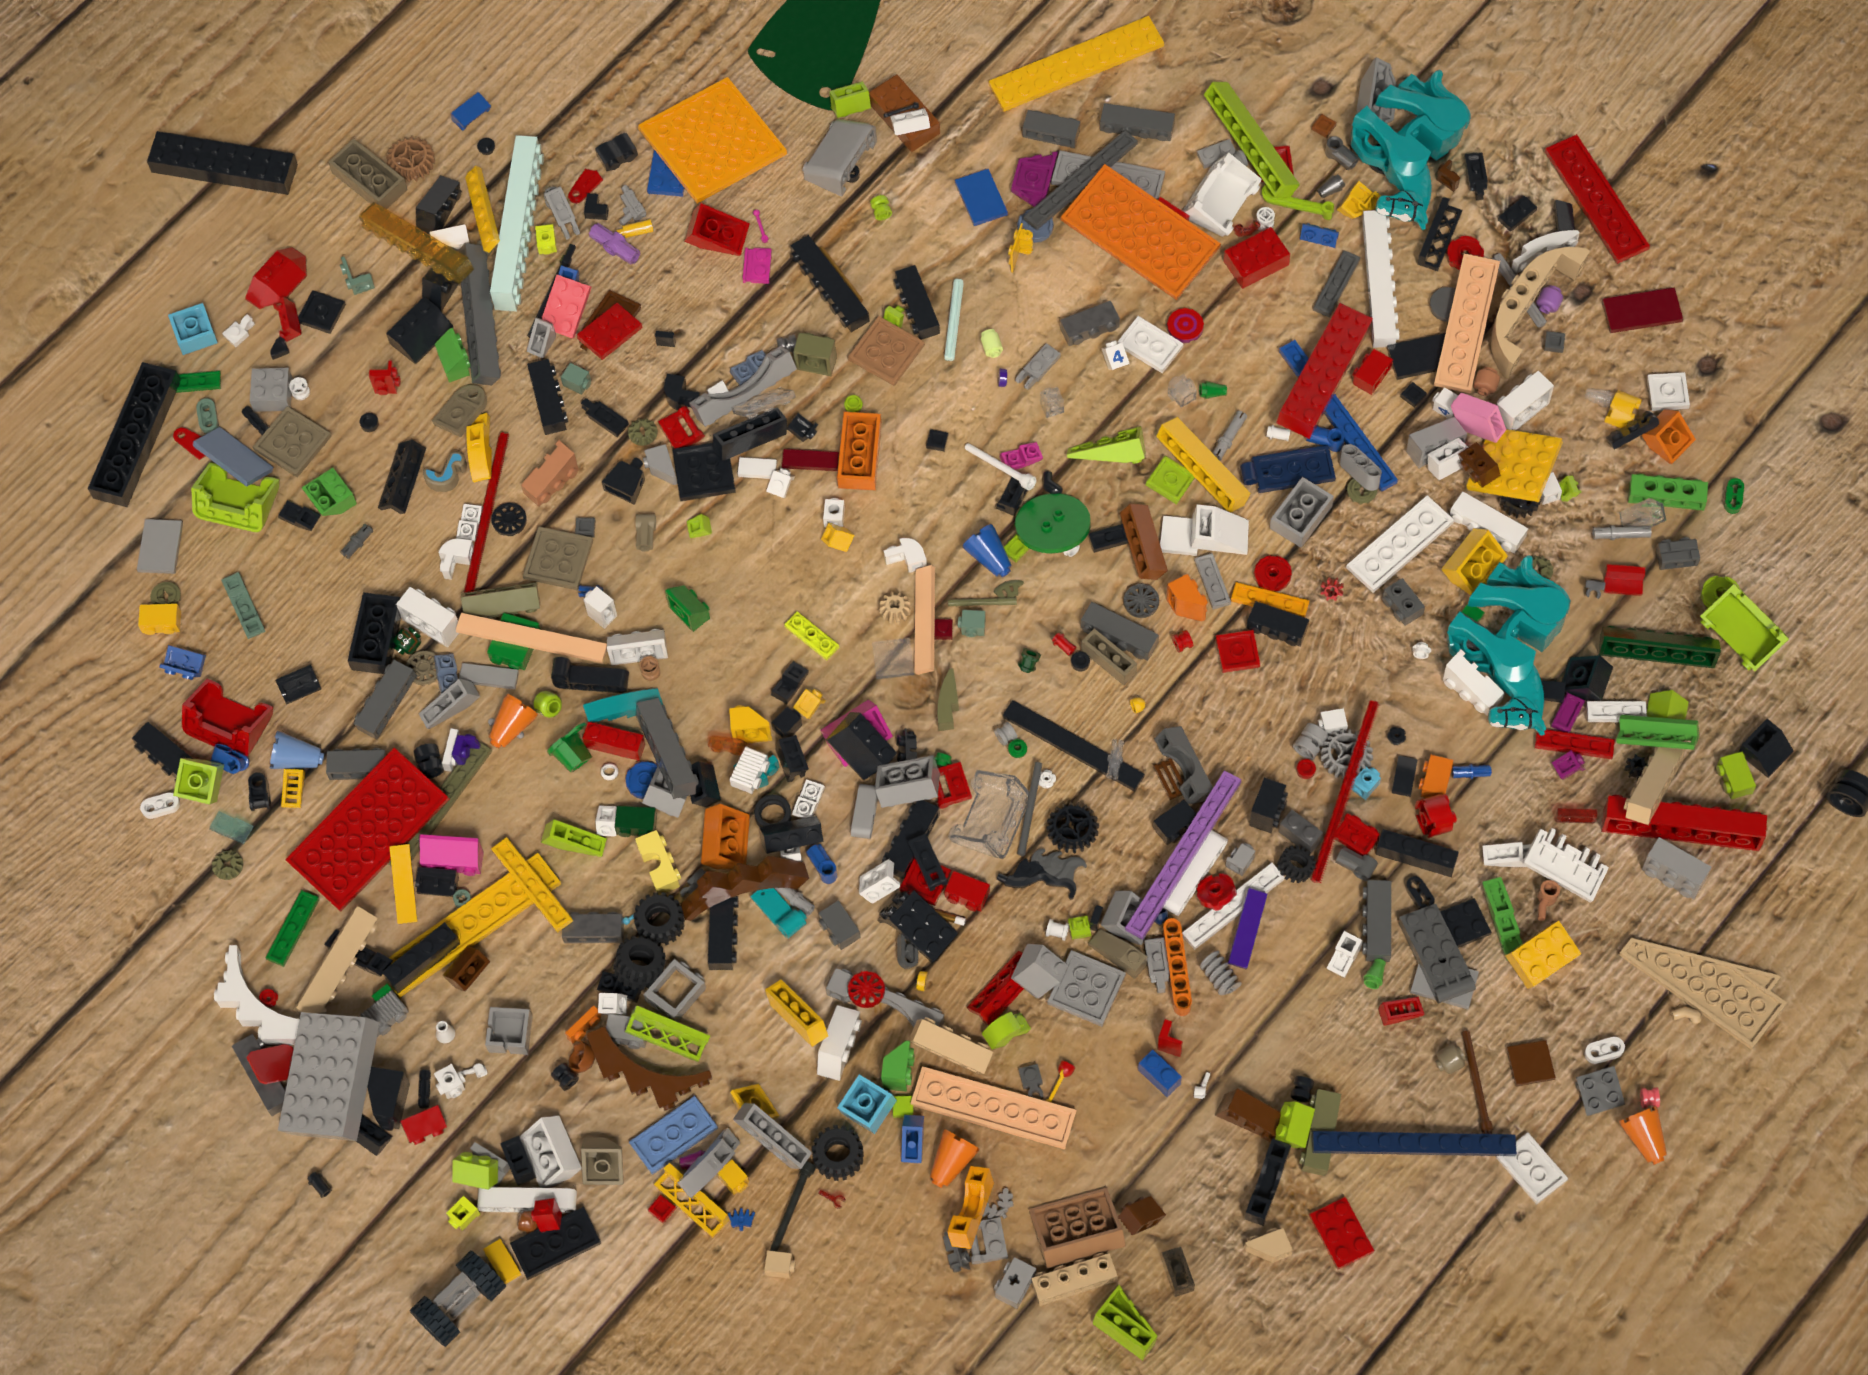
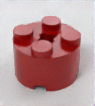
M1438 794L1416 801L1415 809H1419V814L1416 815L1417 822L1424 835L1428 834L1427 838L1451 832L1453 830V823L1457 822L1455 812H1451L1447 794Z

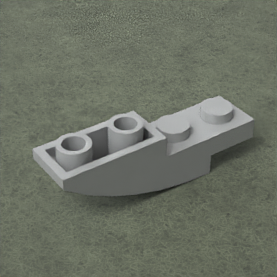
M726 1128L706 1152L695 1160L677 1182L690 1198L699 1192L727 1164L735 1154L734 1150L738 1147L740 1141L729 1128Z

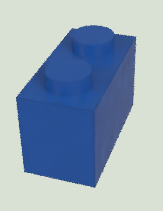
M1154 1050L1139 1062L1138 1071L1166 1097L1181 1085L1182 1076Z

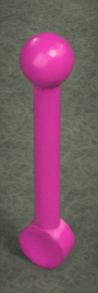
M755 209L753 215L756 216L761 231V241L767 243L768 236L765 235L759 217L760 211Z

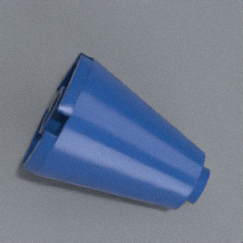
M989 524L980 529L978 534L972 535L962 546L966 552L996 577L1001 576L1003 578L1011 572L1010 568L1012 565L995 527Z

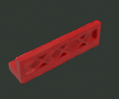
M1018 951L966 1007L970 1012L978 1015L985 1025L989 1026L1023 991L1024 988L1011 979L1017 966L1016 963L1020 960L1023 952Z

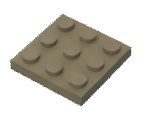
M287 406L256 442L253 449L298 478L332 436L330 432Z
M538 526L523 578L525 580L578 590L593 544V538Z

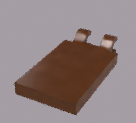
M609 290L582 330L616 303L621 305L633 317H636L641 310V304ZM579 341L581 343L580 348L587 351L589 348Z

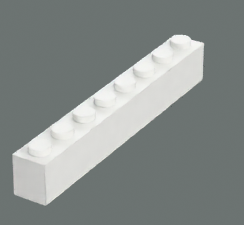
M1363 211L1362 224L1370 317L1373 318L1371 323L1373 348L1387 347V345L1396 344V340H1399V329H1396L1395 324H1398V313H1394V308L1397 306L1396 296L1393 297L1395 280H1391V276L1394 275V266L1390 265L1392 249H1389L1388 245L1391 244V233H1387V228L1390 227L1389 217L1381 215L1377 211Z

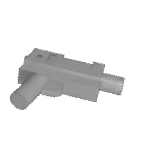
M624 185L621 188L624 194L620 196L625 205V208H623L625 215L619 220L622 226L632 218L637 222L646 217V210L641 202L637 200L634 191L630 190L627 185Z

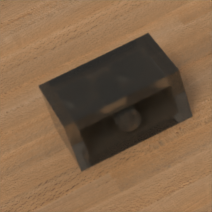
M1182 1247L1162 1252L1161 1260L1174 1297L1193 1292L1195 1284Z

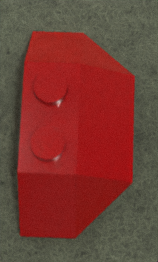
M293 247L277 250L253 276L245 300L258 309H262L266 306H272L273 303H280L279 299L282 297L287 299L307 277L306 256Z

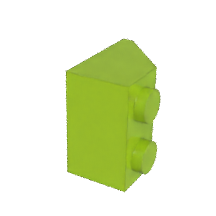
M180 758L173 796L209 805L217 802L224 764L208 760Z

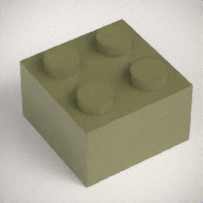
M799 333L793 351L797 370L831 377L837 359L835 340L826 336H814L811 333Z

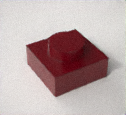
M935 619L934 640H953V619Z

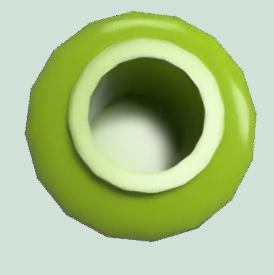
M542 691L536 695L533 705L537 713L544 717L552 718L561 711L562 701L556 694L550 691Z

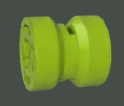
M879 195L870 201L872 209L875 210L874 216L876 220H886L891 217L892 210L888 206L889 201L886 196Z

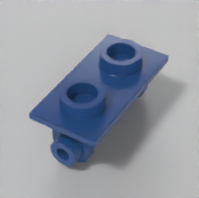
M1307 223L1302 225L1300 240L1335 248L1339 232L1336 229H1322L1319 226Z

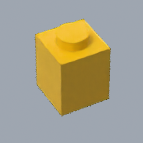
M730 1160L717 1173L720 1181L733 1195L738 1192L742 1193L748 1187V1176L733 1160Z

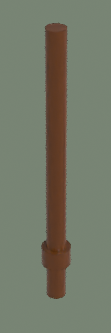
M1466 1030L1462 1032L1481 1118V1132L1492 1134L1493 1125L1492 1121H1489L1470 1031Z

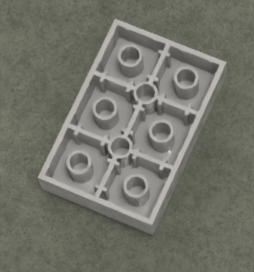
M301 1012L278 1131L297 1136L357 1141L380 1022L366 1017Z

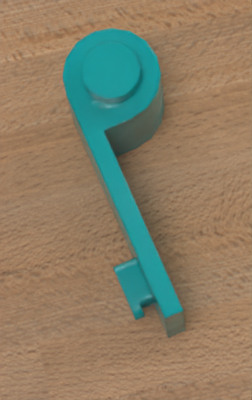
M774 888L757 890L750 896L787 939L807 924L805 921L807 919L806 915L801 910H793Z

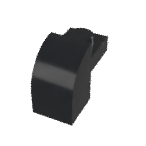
M667 374L664 391L668 404L675 410H679L681 405L691 408L690 402L698 398L700 392L686 390L685 376Z

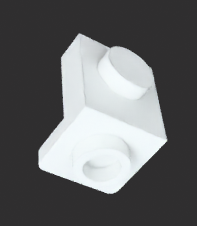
M784 468L774 470L766 492L785 498L791 480H794L795 476L790 474L791 471Z

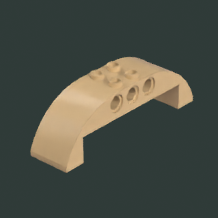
M1563 247L1547 251L1530 262L1520 276L1516 275L1510 289L1507 288L1504 292L1492 327L1490 342L1494 361L1500 372L1507 379L1518 365L1523 349L1509 342L1508 338L1553 272L1557 269L1575 280L1585 266L1590 250L1580 247Z

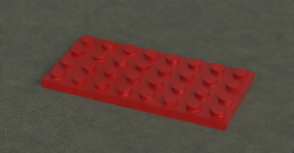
M393 748L285 860L341 912L391 861L390 846L406 845L450 799L396 748Z

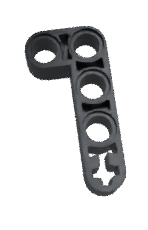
M555 657L551 679L553 685L559 689L625 693L628 687L629 671L617 668L575 666L571 664L568 658Z

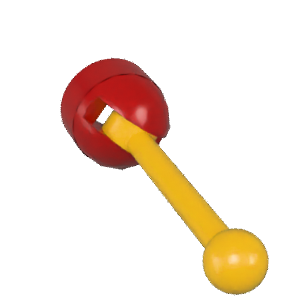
M1061 1060L1058 1066L1060 1077L1051 1095L1045 1101L1052 1103V1099L1063 1078L1070 1077L1075 1070V1066Z

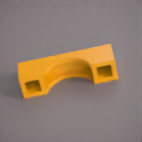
M970 1166L965 1180V1197L962 1210L958 1216L953 1215L947 1231L952 1247L972 1248L994 1185L990 1168Z

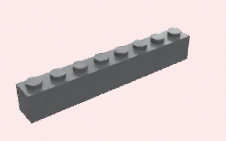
M465 243L457 251L471 378L472 383L492 386L500 379L501 370L498 363L499 353L496 346L497 337L494 329L495 320L493 319L487 254L483 250L482 245Z

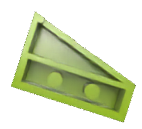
M1118 1285L1095 1314L1093 1325L1143 1361L1154 1347L1157 1335L1144 1317L1135 1309L1133 1302L1129 1301L1121 1286Z

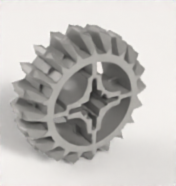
M1341 729L1340 734L1334 731L1333 737L1328 736L1327 741H1324L1320 752L1322 754L1321 762H1324V768H1329V774L1335 772V778L1339 775H1342V779L1345 777L1348 766L1344 765L1349 764L1359 734L1358 731L1355 734L1351 733V729L1348 730V733ZM1366 741L1367 746H1365L1366 748L1362 752L1364 755H1362L1363 758L1359 761L1361 764H1359L1360 766H1358L1359 768L1355 772L1357 775L1355 776H1358L1366 767L1369 768L1371 766L1370 761L1373 760V755L1371 754L1373 748L1369 747V741ZM1332 749H1335L1338 755L1336 761L1331 755Z

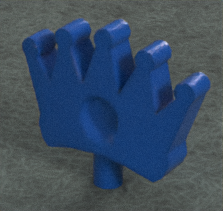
M740 1208L739 1216L736 1210H734L733 1217L731 1213H728L731 1227H739V1231H743V1226L752 1227L755 1212H752V1215L749 1216V1209H747L744 1215L743 1209Z

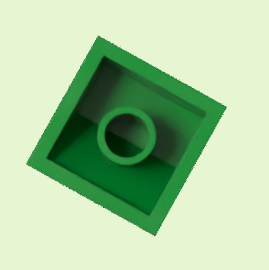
M682 585L665 590L668 607L692 632L710 619L708 605L703 601L700 602L692 589L688 590Z

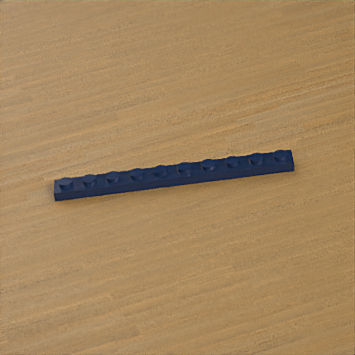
M1312 1132L1313 1153L1516 1156L1517 1154L1515 1134Z

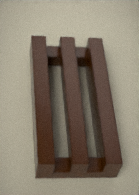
M1169 758L1166 762L1162 761L1161 764H1155L1154 770L1169 800H1172L1183 794L1179 791L1167 766H1170L1179 786L1183 784V780L1173 760ZM1160 769H1164L1175 791L1174 794H1172Z

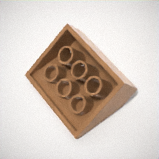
M1107 1187L1029 1209L1047 1268L1126 1246L1123 1229Z

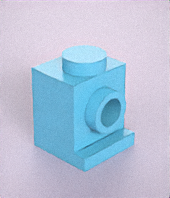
M1366 767L1353 779L1354 781L1352 782L1354 784L1352 785L1354 786H1351L1353 788L1350 789L1366 800L1380 784V773L1375 768L1371 767L1369 769Z

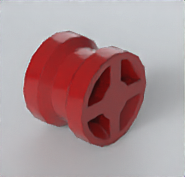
M1187 630L1182 631L1179 635H1172V641L1178 653L1182 652L1185 648H1192L1194 646Z

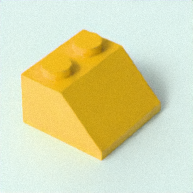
M742 705L729 708L734 745L772 741L769 722L753 709Z

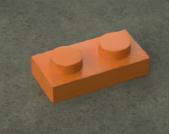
M592 1006L565 1032L567 1039L572 1044L582 1040L586 1035V1031L591 1027H595L600 1022L601 1014L598 1013V1009L595 1006Z

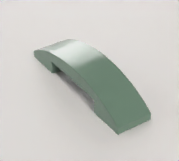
M239 572L222 579L221 581L247 638L250 639L266 632Z

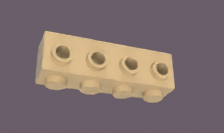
M930 1018L917 1019L908 1040L910 1043L977 1074L985 1073L993 1054L992 1051L988 1050L989 1046L981 1042L975 1044L970 1041V1037L964 1034L958 1036L953 1033V1029L947 1026H942L941 1028L935 1025L936 1022Z
M1099 1253L1094 1255L1093 1259L1087 1261L1080 1259L1075 1261L1074 1265L1068 1267L1061 1265L1054 1268L1052 1272L1046 1273L1043 1271L1035 1274L1031 1280L1039 1306L1117 1282L1118 1276L1110 1253Z

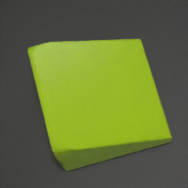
M700 514L687 521L690 538L712 534L709 517Z

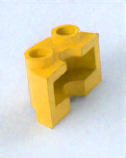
M1618 390L1604 422L1618 428L1627 426L1629 422L1634 420L1636 414H1633V411L1639 409L1642 399Z

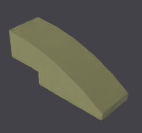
M953 668L949 669L940 689L937 709L939 731L954 729L952 712L959 711Z

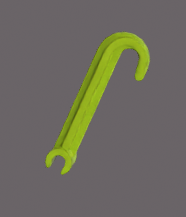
M1266 184L1262 188V197L1267 203L1319 214L1325 220L1332 219L1334 204L1330 201L1322 204L1294 197L1275 198Z

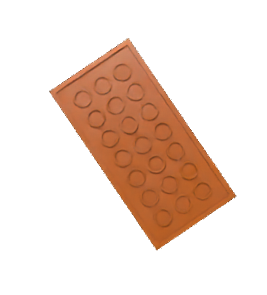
M1106 164L1103 165L1061 216V221L1175 300L1181 296L1221 247L1220 242Z

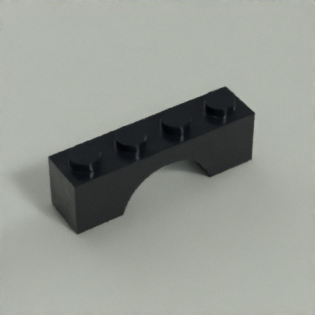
M1272 1138L1259 1179L1245 1213V1220L1264 1226L1290 1154V1144Z

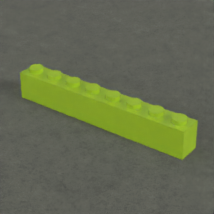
M1212 82L1204 93L1207 101L1274 197H1291L1299 187V182L1228 82Z

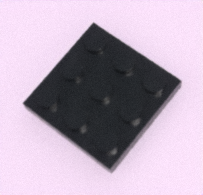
M713 443L672 449L680 501L736 493L731 459L722 461L714 452Z

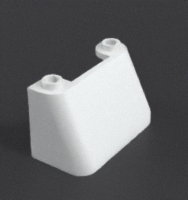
M1227 153L1210 167L1182 211L1190 215L1189 221L1221 237L1224 235L1228 236L1234 229L1232 226L1234 216L1249 195L1257 193L1262 179L1230 153Z

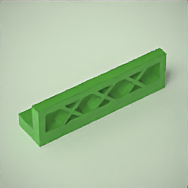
M1621 715L1619 718L1620 731L1616 738L1617 744L1694 750L1699 739V723L1696 720Z

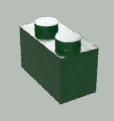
M617 806L614 827L617 835L621 837H630L631 835L640 837L656 830V808Z

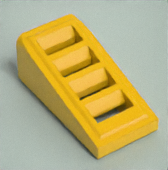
M284 769L282 808H301L305 780L304 770ZM290 776L299 777L298 780H289ZM289 784H298V787H288V786H289ZM288 791H298L297 795H288ZM287 798L297 799V803L287 802Z

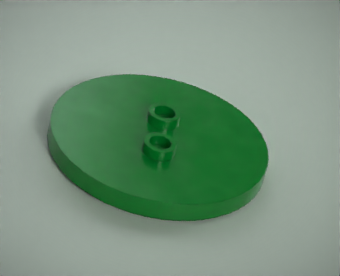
M1045 494L1035 497L1021 507L1015 519L1016 534L1019 540L1026 547L1034 551L1048 554L1061 553L1075 548L1085 540L1091 527L1090 513L1087 507L1080 500L1065 494Z

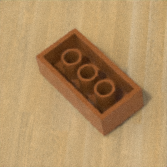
M898 74L869 92L871 107L893 132L894 129L890 116L884 118L883 113L913 105L914 102L919 103L918 109L913 108L897 114L919 109L926 110L930 128L897 135L911 153L940 134V122Z

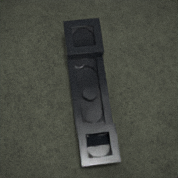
M335 929L324 945L330 949L340 932L339 930ZM364 947L362 951L358 950L355 955L357 960L354 965L381 977L383 975L382 971L389 967L393 960L379 952L376 953Z

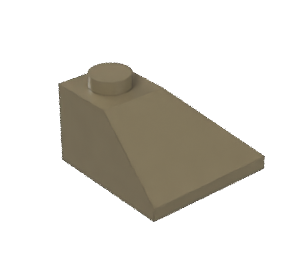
M584 1137L581 1147L583 1185H623L622 1147L604 1137Z

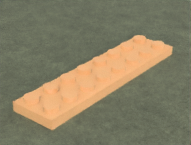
M1464 254L1434 386L1471 393L1500 261Z
M923 1066L911 1100V1105L917 1108L1061 1149H1066L1077 1110Z

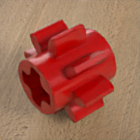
M1328 577L1327 583H1321V587L1324 589L1321 590L1320 594H1325L1327 601L1329 599L1337 601L1338 595L1343 596V591L1340 589L1343 588L1344 583L1340 584L1338 577L1335 579Z

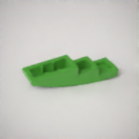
M1498 877L1483 881L1482 885L1503 953L1507 955L1523 943L1508 893L1502 878Z

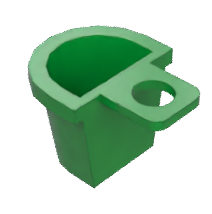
M585 722L577 725L547 750L548 755L554 756L570 773L579 769L592 758L578 734L586 726Z

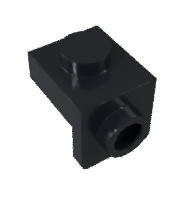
M797 413L787 425V430L804 442L808 438L811 440L817 433L815 429L818 424L816 422L810 423Z

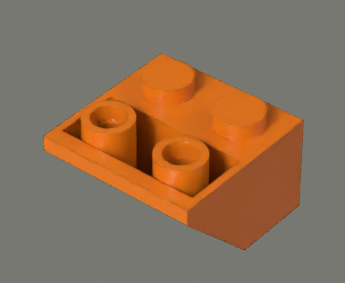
M1186 574L1167 584V602L1177 616L1201 622L1205 620L1208 602L1205 595L1199 593L1198 585L1194 579H1190L1189 575Z

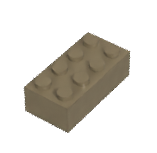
M354 138L328 161L332 174L382 213L408 190L405 179Z

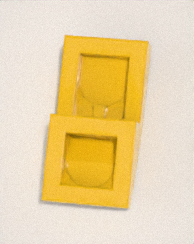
M501 1239L483 1249L504 1284L521 1275Z

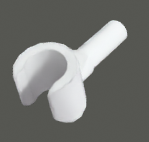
M480 1063L475 1064L473 1068L460 1071L463 1076L476 1073V1076L480 1078L487 1075L485 1066Z
M1206 1072L1201 1087L1195 1086L1194 1098H1205L1210 1073Z

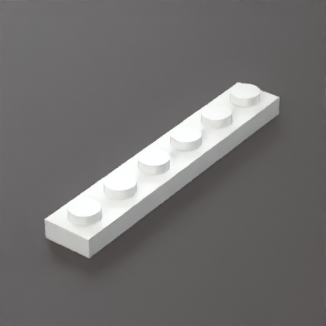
M1273 863L1269 864L1237 889V895L1228 904L1224 905L1221 910L1215 911L1212 909L1182 932L1183 938L1195 950L1241 914L1248 888L1268 893L1285 880V876H1281L1280 871H1278V868Z

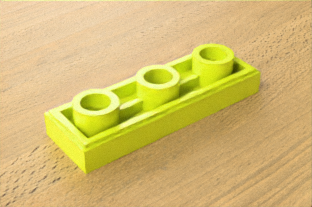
M796 612L784 624L786 629L826 661L840 648L839 644L799 612Z

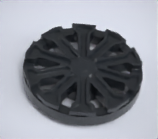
M505 503L494 510L491 521L493 528L500 535L514 536L517 533L519 534L526 526L527 516L520 505Z

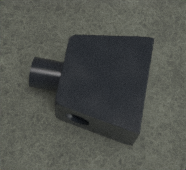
M634 458L630 464L620 461L603 479L604 491L635 505L645 481L644 472L640 470L643 462L638 458Z

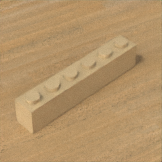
M1655 747L1653 756L1651 755L1649 758L1648 766L1644 767L1642 777L1639 776L1636 787H1633L1630 798H1627L1624 809L1627 810L1625 818L1647 825L1650 823L1683 761L1685 749Z
M358 906L354 907L295 1005L294 1010L299 1013L325 1014L327 1010L324 1008L328 1001L332 1002L337 994L335 991L337 985H342L347 977L345 974L348 967L352 968L357 960L355 955L358 950L362 951L367 944L365 938L368 933L372 934L378 925L375 923L377 917Z

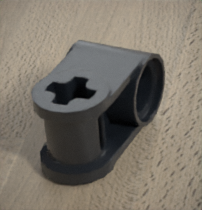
M253 773L248 779L250 810L252 812L260 808L271 809L269 783L262 773ZM258 781H263L260 786H255Z

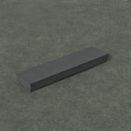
M1345 250L1343 251L1315 303L1313 311L1330 318L1361 257Z

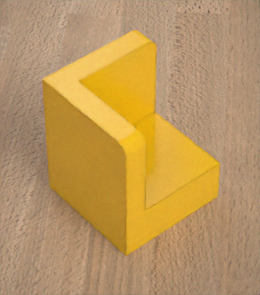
M828 523L821 540L828 547L847 552L854 534L845 527Z

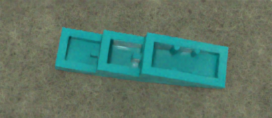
M656 688L600 699L583 704V708L588 722L595 723L604 719L611 721L623 716H627V718L636 716V703L656 698H659L661 705H663L659 690Z

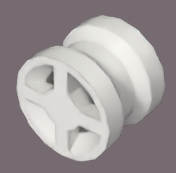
M301 377L291 380L289 388L292 396L296 400L306 399L310 395L307 381Z

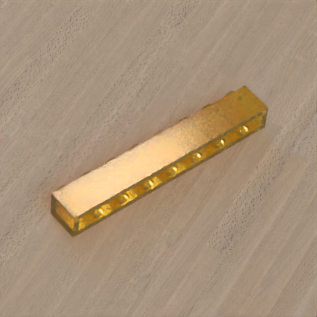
M375 202L359 215L362 221L361 226L367 232H373L377 238H383L389 245L396 246L402 253H408L412 259H418L424 266L431 267L437 274H443L449 281L453 280L460 284L474 270L468 257Z

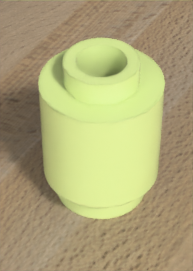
M994 329L985 330L981 334V342L985 354L991 358L998 357L1003 351L999 335Z

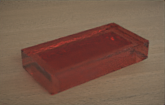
M1558 808L1555 820L1557 823L1594 824L1597 819V809Z

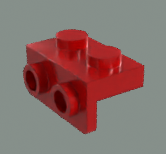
M392 360L388 361V370H369V378L375 394H397V387L401 385V378L398 376V369L394 366Z
M1347 813L1339 829H1337L1339 831H1336L1338 833H1335L1337 836L1335 835L1336 838L1334 839L1363 856L1371 852L1378 842L1380 834L1373 826H1367L1362 823L1361 819L1356 815L1351 816Z

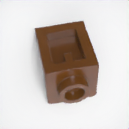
M1449 159L1437 169V181L1454 192L1459 187L1460 177L1454 171H1450L1452 161Z

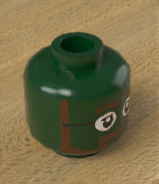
M403 627L394 637L393 642L396 645L394 649L401 655L404 653L412 655L421 645V635L411 627Z

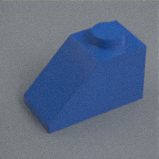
M904 1115L901 1162L922 1163L924 1116Z

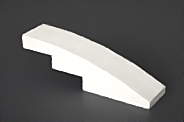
M1522 842L1483 846L1484 865L1526 867L1522 863L1531 844L1523 845Z

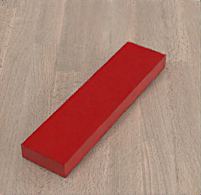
M1547 729L1544 731L1545 735L1540 736L1536 731V749L1568 753L1572 750L1576 754L1580 753L1584 756L1613 759L1615 739Z

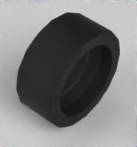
M767 795L761 798L755 806V820L759 828L791 821L790 805L786 799L779 795ZM769 805H779L784 810V818L778 823H766L761 815L763 809Z

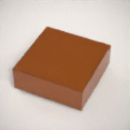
M1321 114L1311 130L1327 138L1336 127L1337 122Z

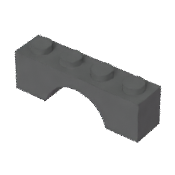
M1182 726L1164 728L1154 740L1162 755L1170 757L1181 767L1184 774V782L1179 789L1188 804L1205 802L1213 787Z

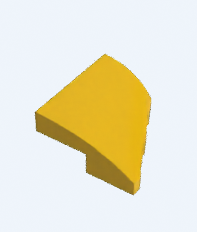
M1358 181L1336 210L1351 219H1355L1363 215V211L1376 209L1377 200L1381 195L1376 191L1372 192Z

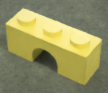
M657 830L635 838L644 862L653 859L661 862L657 869L649 872L658 895H661L662 892L666 893L679 888L678 880L681 879L678 869H673L671 863H674L671 853H666L664 847L667 844L664 836H659Z

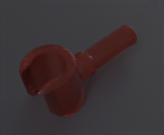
M820 1190L818 1193L833 1202V1206L836 1209L842 1208V1206L836 1203V1200L846 1201L842 1195L835 1197L823 1190Z

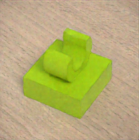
M899 305L895 309L888 306L885 309L884 319L901 328L904 308Z
M1567 475L1559 482L1562 490V501L1568 502L1571 498L1577 497L1581 493V490L1577 488L1578 482L1574 480L1573 476Z
M1088 916L1068 919L1072 940L1091 937Z

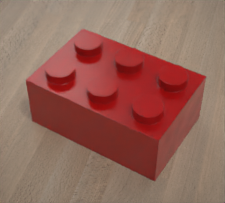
M1270 227L1224 250L1223 262L1240 287L1244 289L1289 266L1290 253L1273 228Z

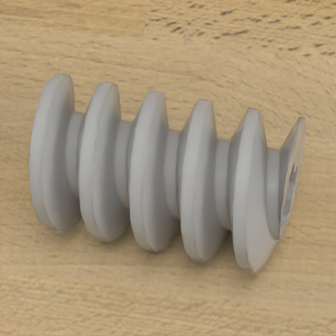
M1215 951L1203 960L1200 968L1205 970V975L1209 977L1211 983H1214L1213 987L1219 989L1218 994L1222 996L1232 993L1242 983L1234 982L1237 976L1230 977L1233 970H1225L1229 964H1221L1224 957L1217 958L1216 956L1219 954V951Z

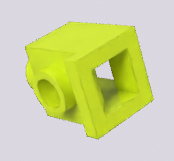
M553 224L535 226L539 254L548 255L557 252Z
M464 1196L446 1213L449 1218L448 1223L455 1230L459 1227L462 1231L476 1217L481 1215L479 1210ZM462 1214H465L466 1216L462 1220L459 1219Z

